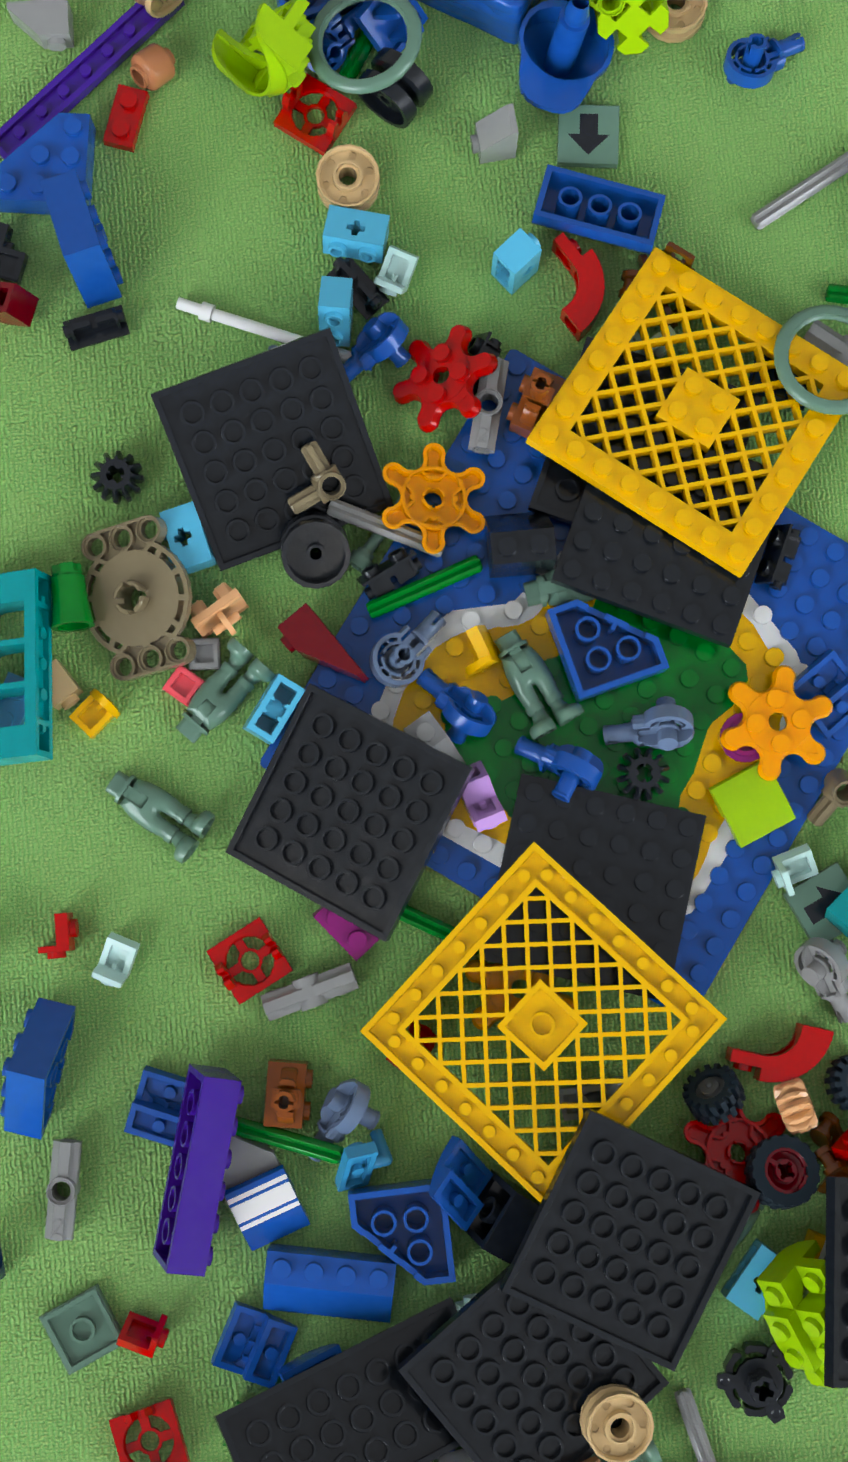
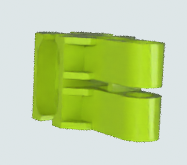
M589 0V5L594 8L598 34L606 40L617 29L619 44L616 48L624 55L639 54L649 47V43L642 37V33L649 26L660 35L669 27L667 0Z

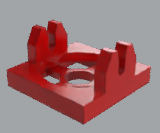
M306 73V77L297 88L291 87L290 94L284 93L281 103L282 109L273 123L274 127L323 156L331 149L357 109V103ZM319 93L323 95L318 104H311L309 106L299 100L309 94ZM331 101L335 103L337 108L335 121L327 117L326 109ZM293 109L304 115L305 124L301 130L296 127L293 121ZM313 109L321 110L324 114V119L318 124L310 123L307 119L308 113ZM322 127L327 129L325 134L310 135L313 129H320Z
M261 917L206 951L215 965L216 973L222 977L224 986L229 991L231 990L239 1005L293 971L292 966ZM256 937L263 940L265 946L259 950L248 948L242 938ZM234 944L240 953L238 963L227 969V954L230 947ZM248 951H253L259 956V965L253 970L246 969L241 962L242 956ZM271 953L274 957L273 968L270 975L266 977L261 966L263 958ZM244 971L252 973L258 983L243 984L236 981L233 977Z
M172 1398L109 1420L120 1462H135L130 1458L129 1454L139 1450L149 1455L150 1462H162L159 1450L163 1446V1442L173 1439L174 1444L171 1454L165 1462H190ZM152 1415L163 1419L170 1428L160 1431L158 1428L152 1427L149 1416ZM138 1419L142 1431L138 1435L137 1440L126 1444L128 1429ZM147 1431H153L159 1437V1445L155 1450H146L142 1445V1436Z

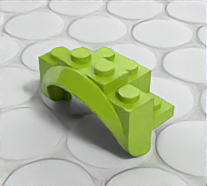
M290 0L275 10H272L266 3L260 4L257 9L256 21L251 23L240 42L234 40L223 29L217 30L212 42V57L217 68L248 95L257 97L268 96L270 98L286 93L291 87L297 88L306 77L304 70L310 62L307 55L313 47L311 45L313 40L310 37L316 29L306 19L307 16L303 14L310 3L307 0ZM254 50L260 51L263 55L254 52Z
M806 1240L794 1243L779 1252L756 1281L765 1298L766 1312L763 1316L775 1343L784 1354L786 1362L791 1368L803 1369L806 1378L812 1385L827 1387L824 1386L825 1260L814 1259L821 1249L816 1240ZM803 1286H805L809 1292L804 1299Z

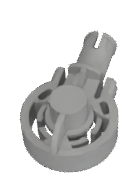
M812 937L807 939L795 952V967L804 981L815 988L818 996L823 1000L829 1001L838 1022L848 1023V960L845 956L847 948L838 939L829 941L821 937Z

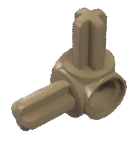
M311 441L301 448V453L311 468L313 475L310 480L312 485L287 499L290 508L295 514L303 512L320 501L326 504L331 500H337L343 496L346 490L345 480L336 464L330 465L317 441ZM335 477L338 479L339 485L335 491L326 492L323 490L322 484L326 478Z
M836 768L827 773L824 778V787L821 790L823 796L807 814L808 820L815 826H822L837 807H848V772L842 768ZM847 784L844 789L837 791L841 785Z

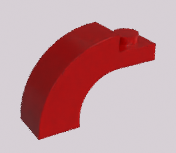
M562 232L553 239L551 250L571 274L576 286V295L569 304L562 308L560 319L579 342L590 331L598 317L605 290L604 274L600 261L593 249L581 255L582 250L579 244L573 238L568 239L564 232Z
M796 1023L793 1037L779 1051L762 1054L727 1046L725 1059L733 1062L732 1068L751 1072L752 1066L755 1067L753 1078L758 1081L784 1082L807 1073L820 1062L831 1044L834 1031Z

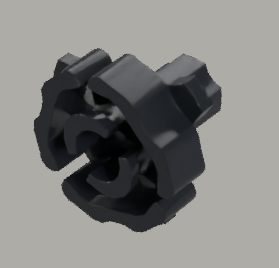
M745 1341L742 1345L745 1354L759 1352L764 1354V1356L745 1358L736 1372H733L735 1363L742 1355L737 1348H732L723 1361L724 1371L717 1373V1388L725 1391L734 1408H739L741 1403L733 1394V1389H736L739 1397L744 1401L742 1402V1408L747 1416H768L775 1424L785 1418L783 1406L793 1393V1388L788 1382L793 1377V1371L775 1342L767 1347L761 1341ZM778 1364L782 1366L783 1374L787 1380H783L782 1373L777 1367Z

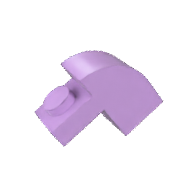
M480 760L469 765L475 771L461 796L469 817L478 832L493 829L500 823L508 820L495 794L490 777Z

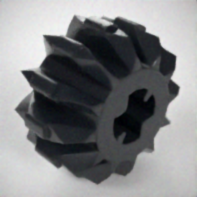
M116 451L114 459H112L108 453H104L103 457L106 462L104 464L98 461L94 463L99 472L91 473L92 480L97 481L93 489L95 492H102L101 498L104 501L112 497L115 504H120L121 496H124L127 502H131L132 497L129 493L133 491L136 494H140L141 489L136 484L145 481L144 476L138 474L142 470V466L140 463H134V457L131 454L123 458L121 451ZM119 472L123 480L116 483L113 475Z
M639 747L634 748V758L627 753L622 756L628 766L618 764L616 767L618 771L625 772V775L616 778L617 783L627 781L628 785L623 788L622 792L627 794L632 788L635 789L633 793L634 800H639L642 790L646 800H651L653 796L652 790L659 795L663 793L662 787L657 782L662 784L669 783L670 779L661 775V772H666L670 769L669 765L659 767L658 763L664 756L659 754L654 759H651L652 748L646 749L644 757ZM640 766V769L648 768V782H646V779L641 781L637 779L636 776L639 774V771L636 768Z

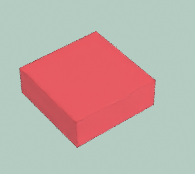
M180 666L176 668L162 689L188 707L192 697L205 681L186 667Z

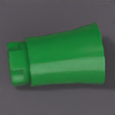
M63 562L51 566V629L57 632H75L94 627L95 622L89 605L81 563Z

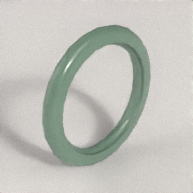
M330 0L318 12L313 22L316 29L310 37L313 40L311 44L313 47L308 56L316 74L330 87L349 94L362 95L378 92L393 85L412 67L421 46L422 24L417 10L409 0ZM381 1L389 4L403 17L407 28V41L400 58L389 69L370 78L352 79L334 71L326 61L323 53V37L331 20L343 9L358 2Z
M818 305L805 308L786 321L776 337L773 352L774 366L779 381L793 399L812 411L828 415L848 414V398L843 400H827L815 396L797 381L789 364L791 342L803 326L822 319L836 320L848 325V308L838 305Z

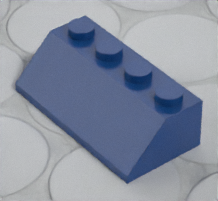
M270 1243L267 1250L264 1276L263 1309L390 1323L397 1264L386 1255Z

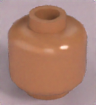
M155 43L149 44L132 56L131 77L142 89L158 90L174 78L175 57L168 48H163Z

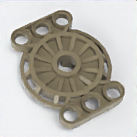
M144 515L90 533L85 536L81 544L83 555L87 559L94 561L85 579L89 605L91 602L96 618L94 621L95 626L89 629L98 642L108 650L116 653L110 662V672L115 679L120 681H133L187 665L194 660L197 653L195 643L190 638L180 635L185 629L191 613V582L179 558L167 547L161 545L167 535L165 521L152 515ZM154 521L158 529L157 534L149 539L146 536L145 528L149 522ZM123 530H127L130 534V542L125 547H121L118 542V536ZM96 539H100L103 543V550L98 556H95L91 551L92 543ZM166 555L172 560L174 565L166 559ZM94 577H96V580L93 585L92 596H90L91 585L94 580ZM137 589V591L145 592L146 596H140L137 605L133 607L131 596L134 590ZM99 628H101L103 632L111 638L110 641H107L103 637V635L98 630ZM179 642H183L187 647V653L182 659H178L174 654V648ZM155 650L159 655V662L152 668L147 663V655L150 651ZM125 658L129 659L132 664V670L127 676L123 675L120 671V663Z

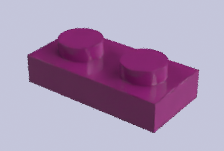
M322 906L312 914L356 961L379 940L378 937Z

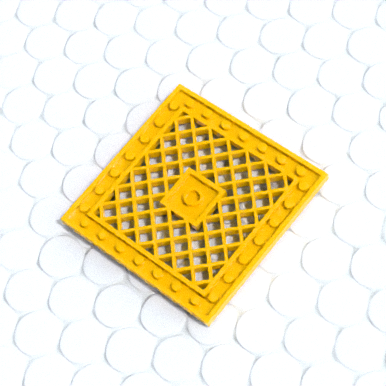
M655 246L527 437L525 443L741 578L842 415L822 414L808 409L804 417H802L800 406L803 405L799 404L788 393V400L776 402L773 390L784 387L779 380L770 381L768 370L775 368L773 350L776 337L782 325ZM675 302L678 313L665 316L662 304ZM685 306L689 307L693 311L686 312ZM655 307L657 317L646 319L652 308ZM701 319L704 330L691 332L689 321ZM680 322L683 334L670 336L668 324ZM711 322H713L719 327L712 328ZM660 326L662 337L649 339L647 328ZM639 329L641 341L630 343ZM796 334L789 349V364L792 372L799 376L795 377L801 385L806 384L807 390L817 397L827 400L847 399L848 366ZM727 335L730 347L718 348L715 337ZM737 338L746 344L739 345ZM707 339L709 350L697 352L694 341ZM686 342L689 354L676 356L673 344ZM665 346L668 357L655 359L652 348ZM644 349L647 361L633 363L631 351ZM753 351L756 363L744 365L741 353ZM623 353L626 365L614 367ZM733 355L736 367L723 369L720 357ZM764 355L767 356V357H769V358L772 359V360H770V361H765ZM712 359L715 370L702 372L699 361ZM691 362L693 370L687 367L681 376L678 364ZM670 366L673 378L660 380L657 368ZM649 370L652 381L639 384L636 372ZM759 371L762 383L750 385L747 373ZM628 373L631 385L617 387L615 375ZM738 375L741 387L729 389L726 377ZM607 377L610 389L598 391ZM717 379L719 386L711 382L710 380ZM675 386L665 400L662 388ZM655 390L657 402L644 404L641 392ZM765 392L768 404L755 406L752 394ZM634 394L636 406L623 408L620 396ZM744 395L747 407L735 409L740 402V399L736 396ZM612 397L615 409L602 412L599 399ZM591 402L594 413L582 415ZM791 408L794 420L782 422L779 410ZM658 411L654 418V421L658 423L650 425L646 412ZM770 412L773 424L761 426L758 414ZM639 414L642 426L628 429L625 416ZM749 416L752 428L740 430L737 418ZM618 418L620 430L607 432L604 420ZM727 420H729L732 432L719 434ZM596 422L599 434L585 436L582 424ZM574 426L576 428L577 434L571 431ZM796 428L791 438L787 442L784 430ZM665 431L668 443L655 445L652 433ZM776 432L779 445L767 447L763 434ZM644 434L647 447L633 449L631 437ZM675 434L686 440L676 442ZM755 436L758 448L745 450L742 438ZM623 438L626 451L612 453L609 441ZM734 440L737 452L724 455L721 442ZM601 442L603 451L594 446L593 443ZM713 444L717 456L703 458L701 450L707 453ZM692 447L695 460L682 462L679 449ZM671 451L674 464L660 466L657 453ZM780 453L772 466L769 455ZM649 455L653 468L639 470L636 457ZM760 456L764 469L751 471L748 458ZM628 459L630 468L619 460ZM741 461L743 473L730 475L727 462ZM719 463L722 477L709 479L705 466ZM697 468L700 481L687 483L684 470ZM676 472L679 485L666 487L663 474ZM655 476L657 485L645 477ZM766 476V478L760 485L759 489L756 491L753 479L762 478ZM745 481L748 494L735 496L732 483ZM724 485L727 498L714 500L711 487ZM703 489L706 502L693 504L690 491ZM682 493L683 501L672 494ZM750 502L741 516L738 503ZM730 506L733 519L720 521L717 508ZM708 509L710 518L699 511ZM735 526L732 532L726 529L728 527Z
M533 842L360 1032L541 1203L571 1142L570 1140L562 1148L561 1132H576L579 1126H561L560 1109L578 1108L580 1124L583 1118V1108L600 1107L596 1112L629 1127L722 1026L727 1018L539 845ZM537 887L545 896L529 895ZM546 900L547 919H529L528 901ZM551 901L569 918H551ZM523 902L524 919L507 920ZM570 922L571 941H552V923ZM574 922L593 940H575ZM547 923L548 941L530 942L529 924ZM524 924L525 942L507 943L506 925ZM501 926L502 943L485 944ZM598 944L617 962H599ZM571 945L572 963L553 964V946ZM575 945H594L595 963H576ZM548 946L549 964L531 965L530 947ZM525 947L526 965L508 966L507 948ZM502 948L503 966L485 967V949ZM479 950L480 967H464ZM599 967H618L619 985H600ZM572 968L573 986L554 987V969ZM576 968H595L596 986H577ZM623 968L641 984L623 985ZM549 969L550 987L541 978L532 987L531 970ZM526 970L527 988L509 989L508 971ZM486 971H503L504 989H486ZM463 972H480L481 990H464ZM458 973V990L441 991ZM642 989L643 1007L624 1008V990ZM619 990L620 1008H601V991ZM647 990L665 1006L648 1007ZM578 991H596L597 1009H578ZM556 992H573L574 1009ZM526 993L510 1011L509 994ZM504 994L505 1012H487V995ZM464 995H481L482 1013H465ZM441 996H458L459 1013L442 1014ZM436 997V1014L419 1015ZM643 1012L644 1030L626 1031L625 1013ZM648 1012H666L667 1029L649 1030ZM671 1012L680 1019L673 1028ZM620 1013L621 1031L602 1032V1014ZM597 1014L598 1032H581L588 1022L580 1015ZM505 1017L496 1026L505 1035H488L487 1018ZM465 1018H482L483 1036H465ZM437 1019V1037L420 1038V1020ZM442 1019H459L460 1036L443 1037ZM413 1021L414 1036L407 1030L408 1026ZM666 1035L650 1052L649 1036ZM621 1036L622 1054L604 1055L603 1037ZM626 1036H644L645 1053L627 1054ZM598 1037L599 1055H580V1038ZM575 1039L576 1056H559ZM506 1040L507 1058H489L488 1041ZM483 1041L484 1059H466V1042ZM511 1041L528 1057L512 1058ZM443 1042H460L461 1059L444 1060ZM422 1043H437L438 1058ZM644 1059L628 1076L627 1060ZM604 1060H622L623 1077L605 1078ZM576 1061L577 1079H559L558 1062ZM581 1061H599L600 1078L582 1079ZM507 1063L508 1081H490L489 1064ZM512 1063H530L531 1080L513 1081ZM535 1063L543 1071L553 1063L554 1080H536ZM484 1064L485 1082H467V1065ZM445 1065H461L462 1081ZM622 1083L606 1100L605 1084ZM582 1084H600L601 1101L583 1102ZM554 1085L555 1103H537L536 1086ZM559 1085H577L578 1102L560 1103ZM531 1086L532 1103L514 1104L513 1087ZM485 1087L486 1104L469 1088ZM490 1087H508L509 1104L491 1105ZM532 1109L533 1127H515L514 1110ZM537 1109H555L556 1126L538 1127ZM509 1110L510 1127L494 1111ZM556 1132L557 1149L539 1150L538 1133ZM517 1133H533L534 1149ZM541 1156L555 1157L550 1163H547Z

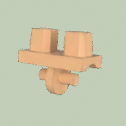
M223 582L214 588L212 592L217 599L216 602L207 607L203 600H197L191 606L190 614L192 619L190 621L202 638H207L212 633L218 636L226 629L232 636L235 635L237 632L232 625L242 619L239 614L249 608L236 587L232 589Z

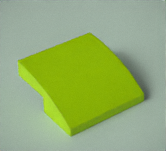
M759 761L708 788L720 815L725 818L736 844L740 848L796 819L777 779L766 781L759 776L757 772Z

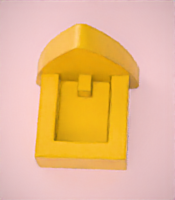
M476 625L466 630L479 658L465 668L469 677L501 660L485 625Z
M94 688L69 718L90 738L94 739L114 717L117 719L121 713L109 698Z

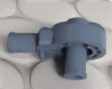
M431 610L429 615L403 641H401V638L411 629L408 625L404 626L399 632L385 635L373 646L370 652L369 665L377 681L388 687L400 688L409 685L420 676L424 668L425 658L431 653L432 649L428 646L418 657L416 654L446 625L443 617L432 625V622L440 615L438 612ZM381 645H384L385 647L380 652V654L383 656H381L377 661L379 648L381 647ZM410 672L412 673V676L406 680L399 681L391 679H399L401 677V673H403V677L408 675Z
M669 696L658 698L656 706L649 708L643 714L633 715L631 722L603 726V737L606 746L633 742L637 744V747L649 746L665 751L674 750L688 744L693 739L695 732L692 713L688 709L676 705L675 699Z
M352 1078L341 1082L336 1088L333 1087L326 1095L320 1110L321 1118L317 1122L319 1131L314 1138L329 1143H339L358 1124H361L368 1130H373L379 1122L380 1112L368 1107L371 1094L369 1086ZM308 1156L315 1162H321L320 1159Z

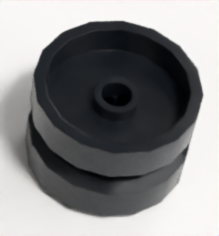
M383 47L372 59L371 69L363 71L358 79L370 78L383 73L395 64L402 53L392 48ZM413 63L407 73L390 87L374 93L358 94V96L378 117L395 127L404 129L409 126L417 115L416 107H422L431 97L433 86L425 73Z
M311 511L299 514L289 521L282 532L280 549L284 570L293 581L301 586L314 589L331 586L340 580L348 569L351 553L346 532L339 521L327 513ZM318 548V552H311V549Z

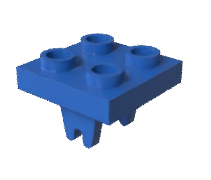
M409 0L417 10L422 24V32H424L423 25L429 18L417 0ZM365 1L353 15V19L377 52L383 47H387L401 53L407 41V28L403 17L389 4L381 1Z

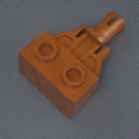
M534 367L531 376L525 374L518 390L523 393L519 404L516 402L512 403L506 418L511 421L509 431L527 438L566 380L537 367Z
M270 1059L268 1061L263 1126L302 1129L304 1121H310L311 1101H306V1088L312 1089L314 1070L308 1069V1061Z

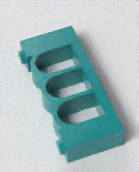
M36 568L0 574V616L24 610V637L0 641V658L6 655L24 653V681L0 684V701L8 697L24 695L25 724L0 727V766L53 760L51 576Z

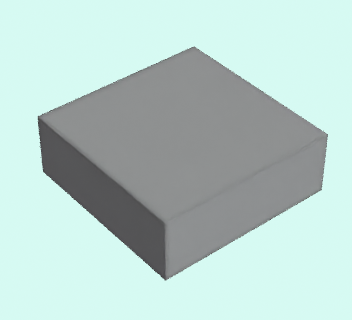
M220 638L191 639L196 645L197 653L194 660L189 663V670H218L221 665Z

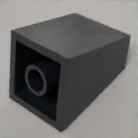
M527 512L484 516L490 578L544 574L553 570L557 560L554 526L548 514Z
M491 1169L493 1176L478 1196L484 1206L465 1232L483 1250L511 1264L540 1202L528 1191Z

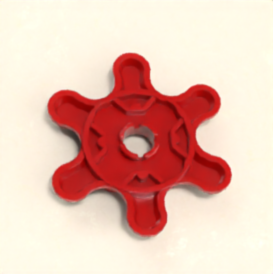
M465 325L454 326L450 331L447 341L438 344L434 349L426 341H413L409 346V353L411 354V359L417 363V366L411 371L409 379L397 383L393 388V396L398 404L404 405L411 401L421 402V410L418 414L417 422L419 428L425 433L434 431L440 423L442 414L449 409H458L465 418L470 419L477 416L481 411L482 403L474 395L473 386L480 377L492 374L498 366V359L492 353L483 352L475 356L469 355L468 346L472 339V331ZM449 371L446 381L438 383L440 377L438 373Z
M736 1108L738 1114L735 1117L730 1114L727 1116L729 1121L724 1123L720 1119L719 1125L707 1126L697 1120L688 1122L683 1130L684 1137L690 1144L697 1145L703 1150L705 1156L704 1164L745 1184V1159L750 1154L752 1147L758 1145V1142L783 1134L786 1128L781 1115L776 1112L769 1113L762 1120L754 1122L746 1118L743 1109ZM732 1145H739L743 1148L745 1158L742 1162L731 1159L730 1150ZM779 1166L778 1168L782 1174L780 1177L785 1178L786 1170L784 1167ZM757 1200L752 1213L758 1210L760 1204L759 1200Z

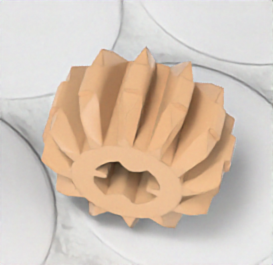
M797 1077L774 1085L773 1095L788 1132L792 1135L802 1134L818 1126V1117L803 1080Z

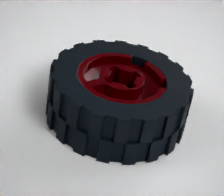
M782 1134L758 1142V1145L752 1147L750 1154L745 1159L746 1167L744 1168V1174L746 1175V1184L761 1192L758 1198L759 1203L768 1205L771 1209L781 1208V1210H786L808 1202L811 1199V1195L816 1193L818 1189L817 1184L820 1183L821 1177L819 1176L820 1165L817 1163V1156L810 1150V1146L806 1142H801L795 1136L789 1137V1135ZM779 1166L785 1168V1178L780 1177L782 1174L780 1172V1169L778 1168Z

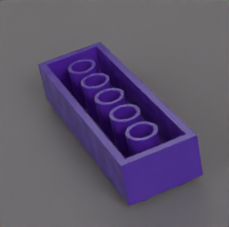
M189 1064L153 1249L154 1257L164 1271L169 1274L205 1277L206 1267L212 1263L213 1247L211 1246L213 1234H216L219 1228L218 1204L219 1201H223L226 1190L223 1178L225 1169L230 1167L232 1152L229 1149L231 1137L236 1135L238 1128V1119L235 1117L237 1105L242 1103L244 1097L242 1081L226 1068Z

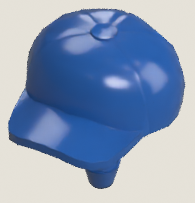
M589 0L543 1L531 8L523 19L517 38L521 56L519 87L522 96L533 106L551 113L564 114L571 112L581 104L593 83L607 71L613 56L615 40L613 34L606 40L598 34L594 9L589 7Z

